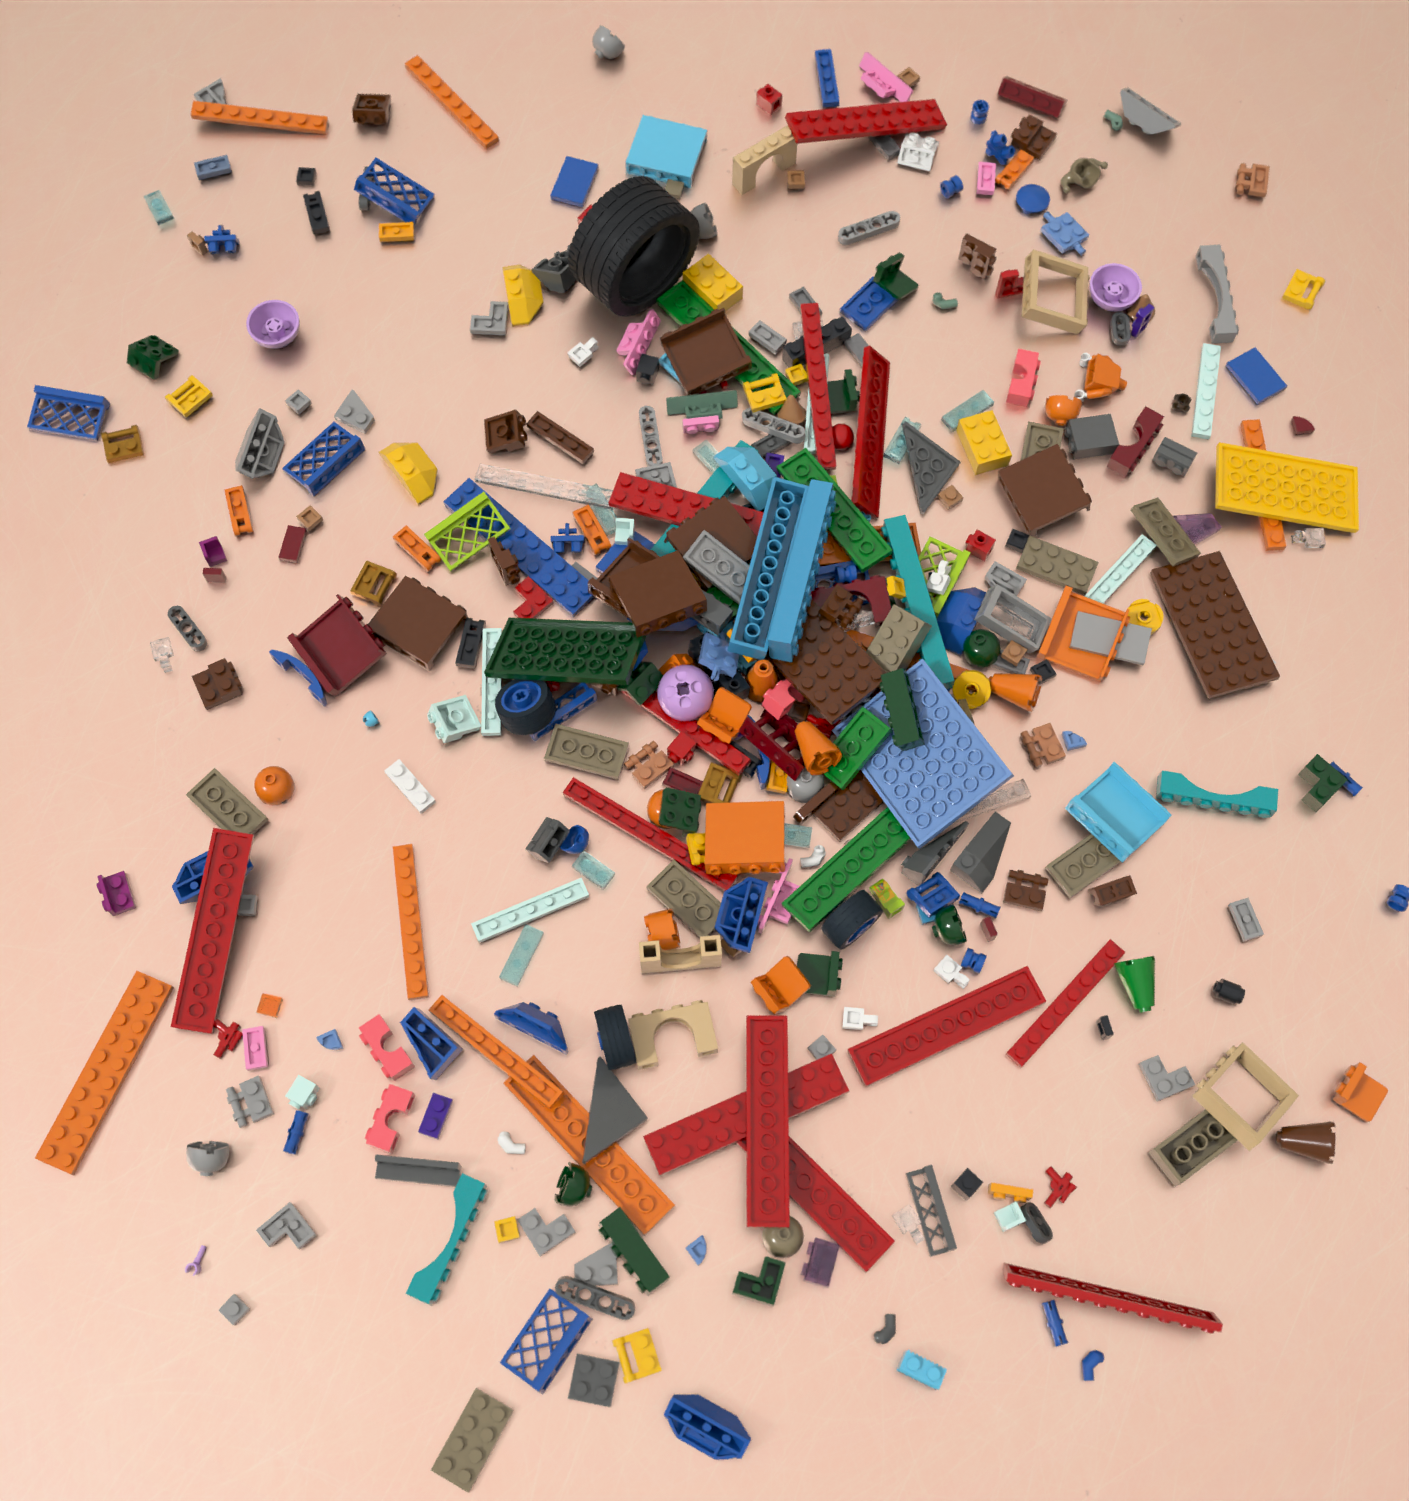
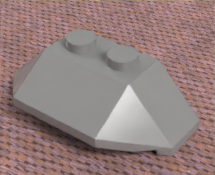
M1130 88L1121 90L1120 95L1125 117L1129 119L1128 121L1131 124L1140 126L1144 133L1149 135L1180 127L1182 124Z
M261 408L258 409L242 441L235 460V471L251 479L274 472L284 445V439L275 415Z

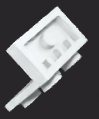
M917 133L907 134L902 142L897 163L930 171L939 141H936L933 137H920Z

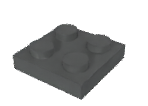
M577 1354L568 1399L611 1407L620 1362Z

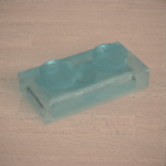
M160 190L143 196L158 225L174 219Z
M585 851L580 854L572 865L573 869L603 890L615 876V872Z

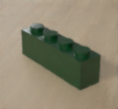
M901 668L882 674L880 688L886 696L884 705L890 713L888 722L891 729L894 730V735H892L894 745L902 751L925 745L908 673Z
M620 1207L599 1222V1234L604 1240L608 1239L613 1246L610 1249L617 1258L621 1257L624 1261L623 1267L628 1275L633 1274L637 1282L635 1284L642 1294L645 1292L649 1296L669 1280L670 1276Z

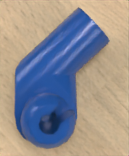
M1090 1351L1082 1360L1083 1381H1094L1093 1368L1104 1361V1354L1101 1351Z

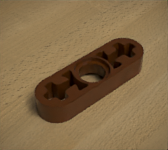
M831 781L794 814L793 818L800 825L803 824L840 787Z

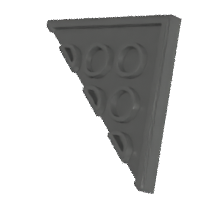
M905 421L902 427L919 509L923 515L961 462Z
M601 1056L598 1057L582 1160L583 1164L592 1160L648 1119L615 1074L608 1070V1066Z

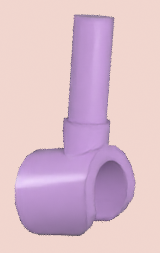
M201 1245L193 1263L186 1265L185 1273H189L192 1265L195 1267L193 1276L200 1273L201 1266L199 1263L206 1246Z

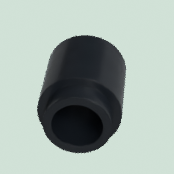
M1222 978L1220 981H1216L1213 986L1216 998L1232 1004H1240L1243 1001L1245 989L1241 988V985Z

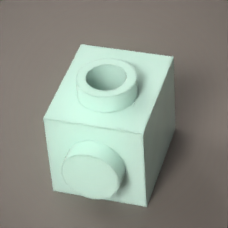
M298 1075L285 1097L290 1100L288 1104L299 1110L300 1107H303L307 1110L316 1101V1094L320 1087Z

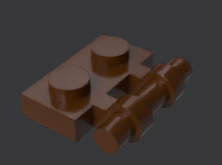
M836 585L818 613L833 623L838 618L841 620V627L846 628L853 622L855 614L861 610L863 600L857 598L856 601L852 602L849 600L852 594ZM845 607V608L848 609L849 611L845 613V612L842 611V610H843V608Z
M1009 870L1008 877L1014 878L1015 883L1007 882L1003 903L1042 911L1046 891L1039 889V885L1047 886L1049 878L1041 877L1040 874L1036 873L1035 875L1027 874L1023 870ZM1022 880L1033 883L1032 887L1021 885Z

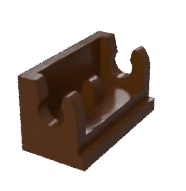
M1131 875L1088 889L1089 894L1095 897L1093 903L1099 906L1137 894Z

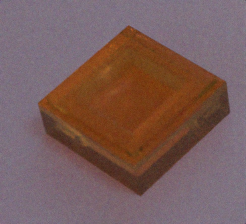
M262 993L256 1013L277 1018L283 999Z

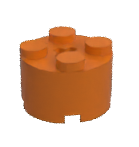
M672 908L649 913L644 916L646 928L651 933L647 935L648 941L659 940V946L663 950L681 947L677 923L672 918L675 916Z

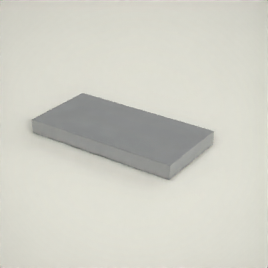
M703 530L682 558L686 564L739 605L749 565L707 531Z
M1078 611L1069 648L1108 657L1122 621ZM1128 623L1127 627L1123 626L1121 633H1124L1121 643L1117 642L1115 646L1117 653L1114 659L1144 665L1152 628Z

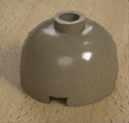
M790 1215L789 1228H763V1244L766 1250L775 1257H790L796 1254L803 1244V1228L798 1220Z

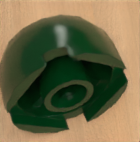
M974 630L966 637L963 643V653L966 661L980 668L994 664L1001 653L998 638L989 630Z
M954 904L939 910L934 918L935 925L932 926L935 937H940L942 942L947 945H959L967 942L961 919Z
M568 1162L569 1167L565 1166L557 1182L556 1187L560 1189L559 1195L555 1194L554 1198L556 1203L571 1207L580 1204L585 1197L590 1196L592 1185H590L589 1174L583 1167Z

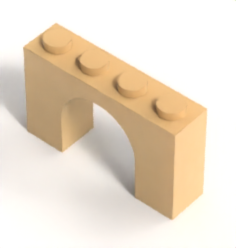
M788 125L733 157L732 184L741 195L756 187L757 171L763 162L773 156V161L782 171L796 163L797 144Z
M720 935L700 937L699 944L695 946L672 950L661 949L659 940L639 942L642 974L721 967L722 950Z
M703 1000L694 1001L691 1005L684 1007L682 1004L671 1007V1010L666 1011L656 1009L651 1011L652 1014L647 1015L637 1013L628 1019L638 1070L658 1066L654 1037L657 1030L669 1022L682 1023L691 1030L698 1057L718 1053L708 1002H703Z

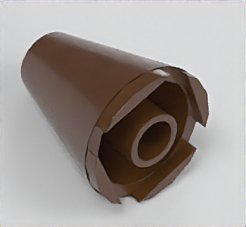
M1321 1122L1281 1127V1131L1276 1132V1143L1280 1144L1282 1149L1327 1164H1333L1330 1156H1335L1336 1133L1332 1132L1331 1127H1335V1123Z

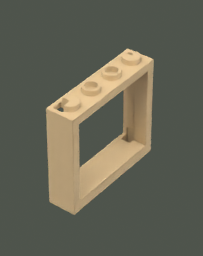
M1033 249L1025 258L1022 317L1078 334L1088 323L1089 267ZM1039 266L1076 278L1075 317L1037 306Z
M1242 1042L1237 1048L1233 1045L1225 1053L1228 1057L1223 1056L1215 1064L1218 1068L1213 1067L1205 1075L1208 1079L1205 1080L1203 1078L1196 1085L1199 1089L1194 1093L1193 1097L1250 1151L1266 1137L1299 1095ZM1235 1060L1279 1100V1103L1256 1130L1211 1089Z

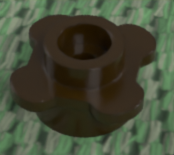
M1176 394L1174 396L1175 402L1172 405L1173 409L1188 412L1190 410L1189 403L1191 398L1187 394Z

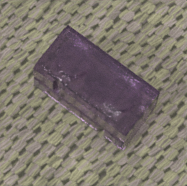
M815 1238L814 1242L809 1241L806 1254L810 1255L808 1263H803L801 1275L804 1276L803 1281L828 1289L840 1245L819 1238Z

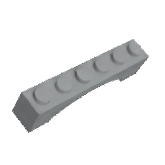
M1202 245L1196 254L1198 270H1202L1209 278L1218 300L1217 319H1213L1209 328L1211 342L1233 343L1236 335H1238L1239 327L1235 323L1236 312L1232 307L1233 296L1230 295L1229 291L1230 281H1227V266L1224 265L1225 254L1221 250V245Z

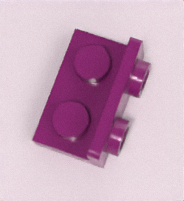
M125 871L105 878L102 875L97 876L99 882L96 885L99 893L103 894L102 906L105 912L108 911L112 916H116L136 908Z

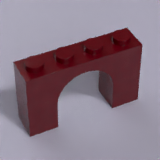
M875 575L863 581L862 579H855L849 584L836 583L833 587L826 588L822 586L811 591L812 600L820 608L836 585H839L852 595L863 597L872 608L875 627H880L891 610L885 576Z

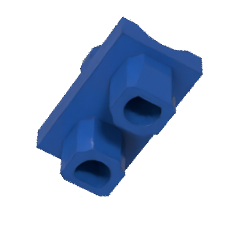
M995 130L991 132V137L986 142L987 149L985 152L987 156L994 155L1001 165H1005L1007 160L1014 156L1015 148L1013 146L1007 147V137L1005 134L999 135Z
M218 225V230H212V236H204V241L208 245L211 254H219V246L225 245L226 253H236L237 245H240L236 235H231L230 230H224L223 225Z
M565 523L564 529H558V534H565V536H551L554 552L565 553L564 543H571L572 553L582 552L585 537L584 535H570L577 534V528H570L569 523Z

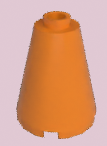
M757 661L744 679L750 686L748 698L753 702L763 703L765 699L763 696L769 689L773 690L780 681L769 661Z
M994 673L993 677H989L992 693L1026 711L1033 712L1031 706H1036L1041 686H1038V681H1042L1041 675Z
M806 721L800 722L796 726L795 735L806 770L811 775L826 773L829 771V766L833 765L835 767L842 757L840 749L811 722Z

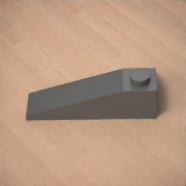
M570 245L567 246L566 251L554 253L553 258L541 260L532 269V273L551 291L565 293L576 281L568 266Z
M995 811L953 863L950 871L982 894L994 879L1011 822Z
M967 821L963 822L916 851L912 857L907 856L901 864L904 866L901 873L918 886L924 883L965 832L969 823Z

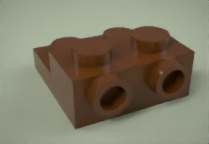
M357 93L352 108L353 122L359 124H387L391 95Z
M1029 114L1027 118L1023 117L1019 123L1020 128L1013 130L1011 146L1018 150L1021 149L1036 159L1041 160L1055 140L1057 133L1044 127V121Z
M966 233L962 240L958 259L971 266V273L985 280L987 276H991L994 270L992 266L997 259L995 256L997 249Z
M516 409L484 419L486 451L494 453L507 449L510 452L525 447V441L528 440L523 428L526 425V419Z
M495 536L489 538L488 543L491 556L505 586L518 583L520 581L518 576L520 569L516 555H511L509 549L504 550L502 543H497Z
M225 658L207 665L209 669L192 676L206 710L242 695L240 688L243 686L239 678H235L233 672H236L232 662H227Z

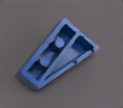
M413 1007L400 1022L430 1079L437 1080L463 1050L460 1045L419 1008Z

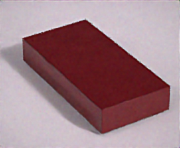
M288 525L279 553V560L298 563L307 533L306 528Z
M670 767L662 786L698 794L703 781Z

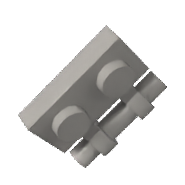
M259 1075L240 1083L241 1092L239 1093L235 1092L234 1087L226 1089L227 1101L232 1106L234 1121H237L239 1128L247 1126L245 1118L251 1116L252 1121L255 1123L274 1115ZM243 1099H245L248 1107L245 1110L241 1109L239 1103Z

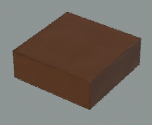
M795 701L788 712V716L795 722L806 721L810 705Z

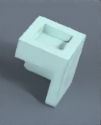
M616 518L615 545H628V538L634 540V519Z
M1016 1201L994 1212L1003 1232L1026 1221Z

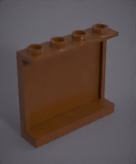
M724 308L720 310L715 309L709 315L698 317L694 322L683 324L677 330L666 332L660 337L661 345L686 395L699 394L752 369V361L749 355H746Z
M1058 444L998 471V479L1028 535L1032 537L1037 535V530L1086 508L1087 512L1090 511L1092 499L1089 493L1084 492L1081 479L1077 478L1074 474V466L1072 463H1068L1065 450L1063 448L1060 449Z
M725 496L720 499L718 497L709 503V507L706 509L702 507L695 513L696 516L691 519L687 517L680 523L681 526L678 528L673 527L666 533L665 544L670 542L676 551L678 550L683 557L702 531L705 530L747 564L751 562L757 536ZM687 564L702 584L700 588L706 592L714 587L711 582Z
M631 538L627 539L628 546L597 580L592 577L587 582L588 593L627 618L629 616L616 592L612 593L610 589L609 576L660 557L653 550H648L640 542L634 541Z
M678 550L609 576L610 589L612 593L616 592L636 629L637 638L648 635L656 630L664 629L674 623L682 622L695 615H701L707 611V599Z
M405 575L368 625L374 630L373 636L375 638L378 637L385 645L430 671L434 666L433 659L463 620L466 621L468 616L466 609L461 605H454L446 596H439L431 587L426 588L417 579L409 578Z

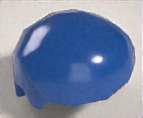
M575 825L569 829V834L560 846V849L569 854L582 853L589 841L587 829L580 825Z

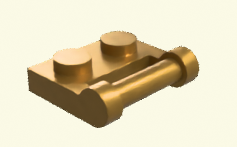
M132 425L131 428L107 433V431L101 433L108 463L144 455L138 425ZM134 435V438L110 443L112 439Z
M366 560L350 592L354 596L381 606L383 597L392 580H395L397 573ZM381 575L386 576L377 594L373 595L372 592Z
M711 762L698 795H701V800L706 803H730L737 783L741 781L742 776H738L731 770ZM727 777L730 779V783L722 801L718 799V796Z

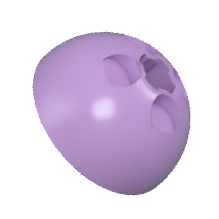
M1110 263L1094 271L1090 279L1089 288L1093 301L1100 308L1106 311L1118 312L1131 307L1138 300L1142 291V283L1137 273L1131 268L1122 264Z
M268 300L258 304L251 310L247 317L246 326L248 333L256 343L266 348L278 349L287 346L295 339L299 331L300 321L296 309L291 304L282 300Z
M679 665L671 668L663 675L658 685L657 697L661 708L668 716L679 721H691L701 717L708 711L714 698V688L711 679L702 669L693 665Z

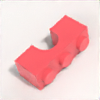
M1018 349L1012 373L1021 375L1023 379L1012 378L1006 403L1027 407L1029 400H1033L1035 390H1032V385H1036L1038 375H1035V371H1039L1041 360H1038V352Z
M787 679L784 681L780 680L773 690L769 689L763 696L765 699L761 706L779 720L790 711L796 699L801 703L806 698Z
M380 1014L359 1027L362 1033L359 1037L365 1046L367 1044L371 1046L373 1050L370 1053L376 1062L380 1060L383 1064L381 1070L387 1079L391 1076L396 1081L415 1067L402 1047L393 1052L384 1050L385 1040L393 1035Z
M389 1084L388 1089H384L381 1100H383L381 1107L376 1109L373 1116L374 1124L372 1128L367 1130L365 1135L368 1146L389 1154L393 1153L400 1134L389 1129L388 1120L394 1113L409 1114L416 1096L413 1092Z

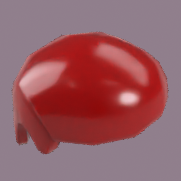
M846 424L832 426L835 450L844 451L850 448L854 442V432L850 426Z

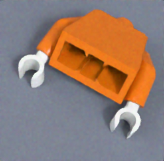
M1088 353L1081 355L1080 366H1088L1084 388L1087 392L1084 393L1083 390L1079 389L1075 392V396H1081L1077 398L1081 399L1082 402L1084 398L1110 396L1117 389L1123 391L1126 388L1127 381L1120 378L1121 367L1115 364L1109 356L1099 353L1092 357Z

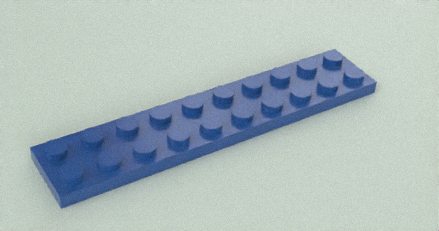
M468 478L443 502L454 513L485 491ZM486 493L511 528L496 539L497 543L501 542L504 550L509 549L511 555H516L519 563L518 567L524 575L529 576L548 596L571 616L575 617L594 598L593 595L588 593L587 582L589 580ZM490 505L483 509L482 516H492L493 510ZM471 517L468 519L467 525L476 528L478 518ZM481 519L479 529L489 530L491 520ZM493 522L492 531L499 532L505 528L502 522ZM478 533L485 541L488 539V533Z

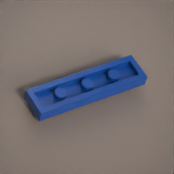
M831 49L815 50L822 106H839L840 101Z

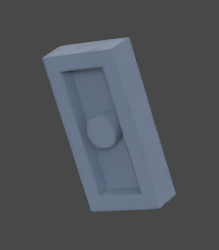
M227 155L194 162L199 180L232 172Z

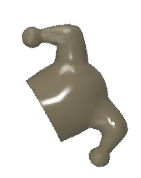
M1094 158L1077 159L1071 165L1070 171L1061 178L1060 184L1063 187V192L1069 193L1070 187L1068 185L1073 183L1083 188L1093 187L1101 174L1099 167L1106 169L1108 163L1100 162Z

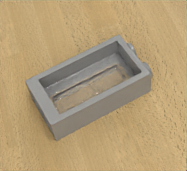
M996 584L987 590L974 620L1007 641L1013 640L1028 649L1027 653L1030 654L1041 648L1043 637L1048 631L1052 618Z

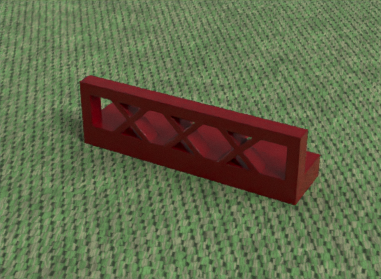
M1008 76L1003 78L997 93L1059 118L1063 106L1067 103L1065 98Z

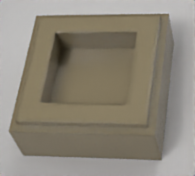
M668 179L665 190L675 199L680 200L684 189V182Z

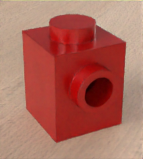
M767 84L757 91L756 105L769 115H772L782 106L783 94Z
M977 529L973 535L970 534L965 542L967 544L966 550L971 552V555L985 562L994 548L996 539Z
M681 731L667 747L668 758L673 763L677 764L678 762L680 765H683L686 761L689 762L695 754L697 742Z

